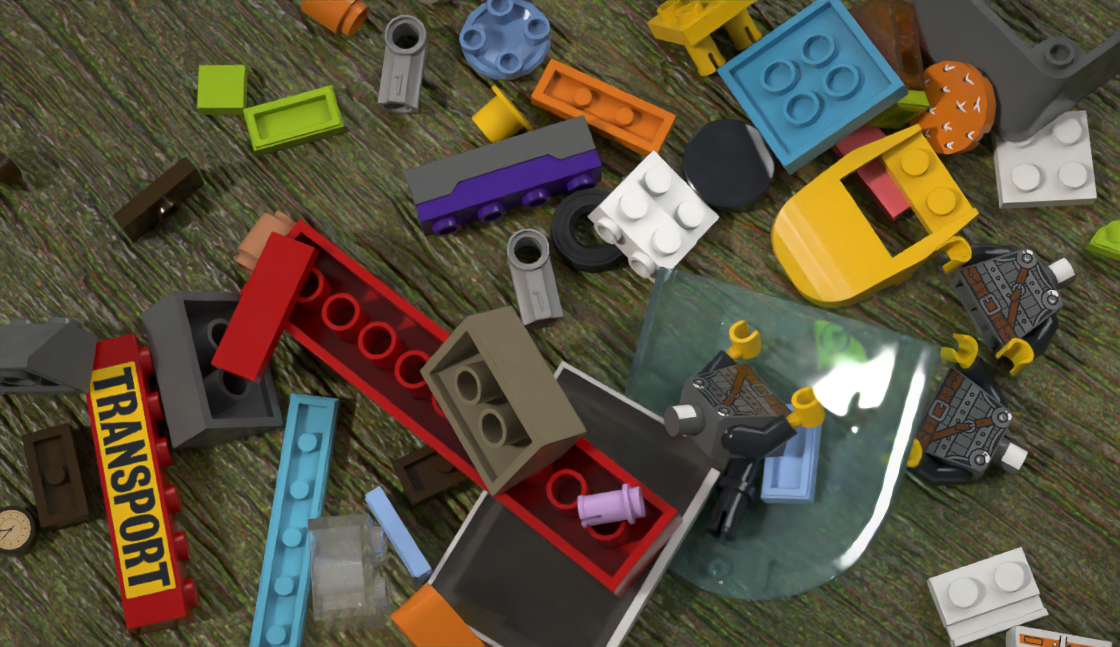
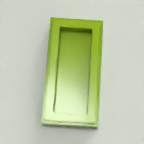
M332 85L243 109L256 157L345 132Z

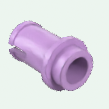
M629 483L622 485V490L578 496V511L580 519H583L581 521L583 528L628 520L629 524H635L636 518L645 517V506L640 486L631 488Z

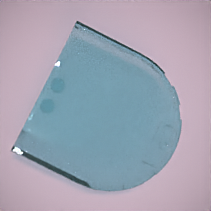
M661 266L657 272L624 393L625 397L664 419V414L668 407L679 406L685 381L700 372L720 350L726 352L732 346L729 330L734 323L745 320L750 330L749 336L755 330H758L762 343L761 351L758 356L752 359L740 358L736 363H747L784 404H792L791 398L799 389L812 387L815 390L817 399H821L825 410V418L821 429L814 504L765 503L761 498L765 458H763L753 485L757 490L753 502L747 503L737 531L736 541H725L726 534L723 532L721 539H718L705 531L719 496L716 485L668 567L700 588L725 597L742 600H773L791 597L826 584L852 566L869 549L891 514L942 346L908 334L735 284ZM617 423L615 442L616 464L674 508L697 468ZM730 463L728 464L727 468L725 469L721 477L726 476Z

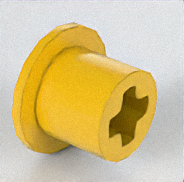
M495 84L491 88L496 93V96L471 117L492 143L513 137L524 126L528 131L534 130L523 114Z

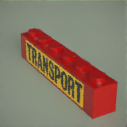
M133 333L97 341L89 393L85 394L126 627L128 631L139 636L195 623L193 609L200 607V598L194 578L187 579L184 561L191 559V550L186 532L178 531L176 513L182 512V501L177 485H170L167 467L174 465V459L169 439L167 437L161 438L158 421L165 419V412L159 391L153 392L150 375L156 373L150 347H144L143 343Z

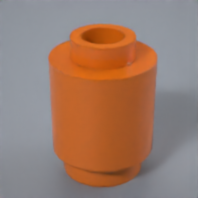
M302 0L301 4L302 12L336 35L343 33L349 38L358 32L370 10L363 3V0Z

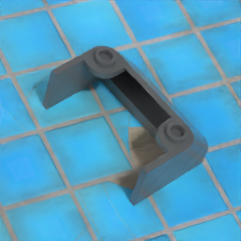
M911 0L902 13V36L930 66L945 60L970 63L978 68L977 70L980 71L982 76L988 78L993 86L997 104L995 119L991 129L997 136L1009 142L1027 140L1120 73V31L1089 53H1086L1076 42L1066 37L1048 38L1031 49L983 0Z

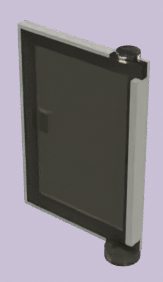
M562 361L554 377L587 430L582 437L675 508L683 522L620 600L483 490L428 580V583L445 599L478 638L493 647H621L717 485L719 478L731 461V458L714 459L707 456L690 435L675 437L669 435L662 417Z

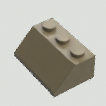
M512 305L467 316L420 370L492 497L500 495L561 458L587 432Z

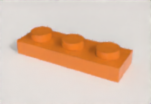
M552 58L531 96L532 105L565 120L584 115L591 132L646 157L653 150L658 155L660 154L676 123L677 115Z

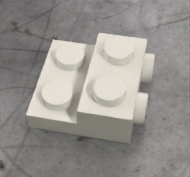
M654 150L587 216L594 223V228L598 235L606 242L615 244L628 257V263L631 268L641 277L649 278L653 284L667 275L719 218Z

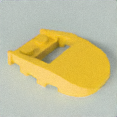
M919 124L852 150L792 196L777 213L771 229L773 252L795 288L810 302L826 308L848 307L870 298L873 293L893 284L898 286L912 277L916 270L941 252H937L936 247L955 236L966 225L971 227L977 222L978 211L976 208H972L923 136ZM876 158L879 159L929 234V236L893 258L840 181Z

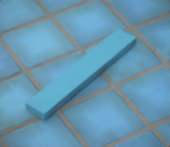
M291 393L249 647H302L341 402L339 399Z

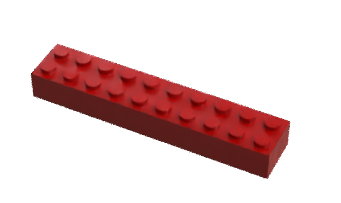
M299 219L286 237L315 247L319 254L284 328V332L491 496L420 372L423 366L448 339L450 334L303 220ZM247 282V283L244 285V287L239 291V294H240L241 296H242V294H243V292H244V290H245V288H246L248 282ZM583 437L558 460L500 495L492 497L620 600L683 522L675 508ZM629 483L631 488L640 486L645 506V517L636 518L635 524H629L628 520L593 525L589 528L582 527L581 521L583 519L579 517L578 496L622 490V485Z

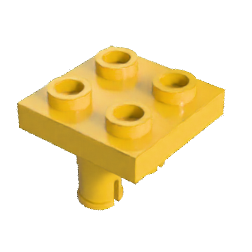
M668 0L657 9L658 15L647 22L649 29L656 39L685 46L700 76H707L717 71L714 64L720 68L726 63V59L721 55L710 35L720 26L724 25L736 50H743L753 45L750 38L757 42L762 37L761 32L757 29L746 9L757 0Z

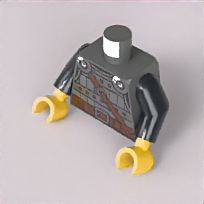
M953 236L936 247L937 252L943 251L951 259V261L943 265L945 272L950 273L958 267H964L957 271L950 285L995 361L1003 356L1008 357L1014 364V368L1009 373L1012 376H1016L1031 361L1045 353L1059 327L1057 314L1064 306V301L1058 290L1075 282L1076 279L1073 268L1064 257H1059L1042 266L1036 254L1030 248L1017 251L1011 245L968 243L960 236Z
M745 320L738 321L731 326L729 336L732 346L726 352L720 350L695 376L689 377L684 383L679 406L668 407L664 414V424L669 435L674 437L690 435L703 452L714 459L751 458L758 460L766 457L783 456L787 441L798 434L795 430L800 425L805 428L817 427L823 423L825 418L822 401L817 399L815 390L812 387L801 388L793 394L791 402L794 412H792L747 363H736L740 358L752 359L758 356L761 351L762 343L758 330H755L749 336L750 330Z
M954 333L953 338L959 344L958 352L953 348L942 347L940 355L945 361L957 363V369L950 367L946 372L911 437L892 438V441L900 446L901 456L887 455L886 463L889 466L905 467L909 473L932 487L965 485L969 481L976 482L984 474L989 463L1015 476L1029 451L1004 437L1014 418V414L1008 409V401L992 374L978 357V344L976 340L969 335Z

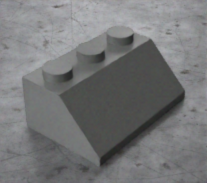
M173 291L142 313L173 449L214 447L276 430L284 426L269 363L259 385L215 368L211 364L242 297L239 292Z
M51 317L49 324H40L33 320L21 318L11 319L10 325L0 324V395L89 393L98 336L80 329L78 321L64 317Z

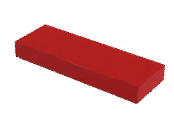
M273 231L271 232L212 359L211 364L215 368L259 385L319 254L315 247Z

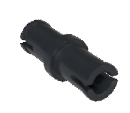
M731 459L726 476L719 478L716 487L719 496L709 524H707L705 529L708 534L721 539L723 532L726 534L725 541H736L737 531L747 503L753 502L757 490L753 485L763 459Z

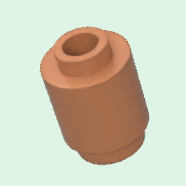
M276 211L273 216L263 213L237 248L239 255L234 260V263L251 276L271 232L286 236L296 222L280 211Z

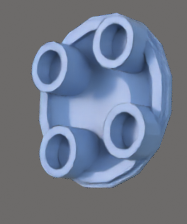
M487 0V2L481 4L468 16L460 33L459 41L466 61L479 74L494 80H514L530 74L543 63L550 49L551 28L545 15L532 3L524 0Z

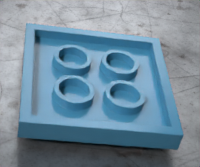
M816 0L717 69L727 87L789 175L909 94L905 84L840 0Z

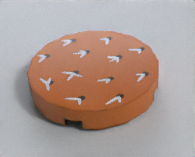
M945 60L931 65L916 79L911 89L924 91L930 106L927 110L909 121L910 127L919 124L922 129L921 133L935 153L959 155L973 150L980 144L978 141L982 139L984 133H989L994 123L997 104L993 86L988 78L982 76L980 71L977 70L978 68L970 63Z

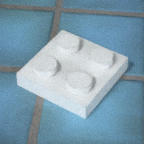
M1086 110L1066 111L1036 134L1021 142L1003 140L991 129L999 209L1090 205L1095 202L1097 194Z

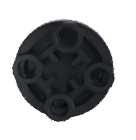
M737 119L716 120L698 129L688 141L682 162L684 182L711 209L722 212H748L766 196L772 186L777 166L776 155L754 125Z

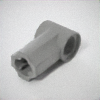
M400 15L393 18L387 24L385 30L386 47L378 107L391 113L407 115L409 113H418L424 63L429 50L426 29L423 23L414 16ZM410 35L418 39V43L410 49H402L395 45L398 39L403 36Z
M522 229L515 232L507 244V266L511 273L521 321L524 327L536 329L562 321L564 317L549 256V243L546 237L535 229ZM531 246L539 251L541 257L537 262L525 264L516 258L515 252L521 247Z

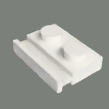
M1022 547L929 578L926 581L943 626L947 629L952 647H960L1009 630L1016 625L1020 626L1049 615L1039 597V589Z

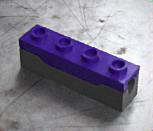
M584 115L404 171L424 237L434 234L436 237L448 236L459 231L461 225L479 220L481 223L493 222L505 216L506 211L524 206L526 209L537 208L547 204L553 196L569 192L571 195L578 190L594 188L595 183L602 180V164Z

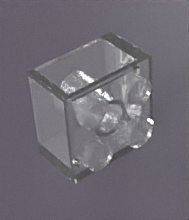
M368 513L308 519L314 621L326 633L385 628L384 614H393L391 585L387 584L385 576H381V565H389L387 536L383 535L382 527H376Z

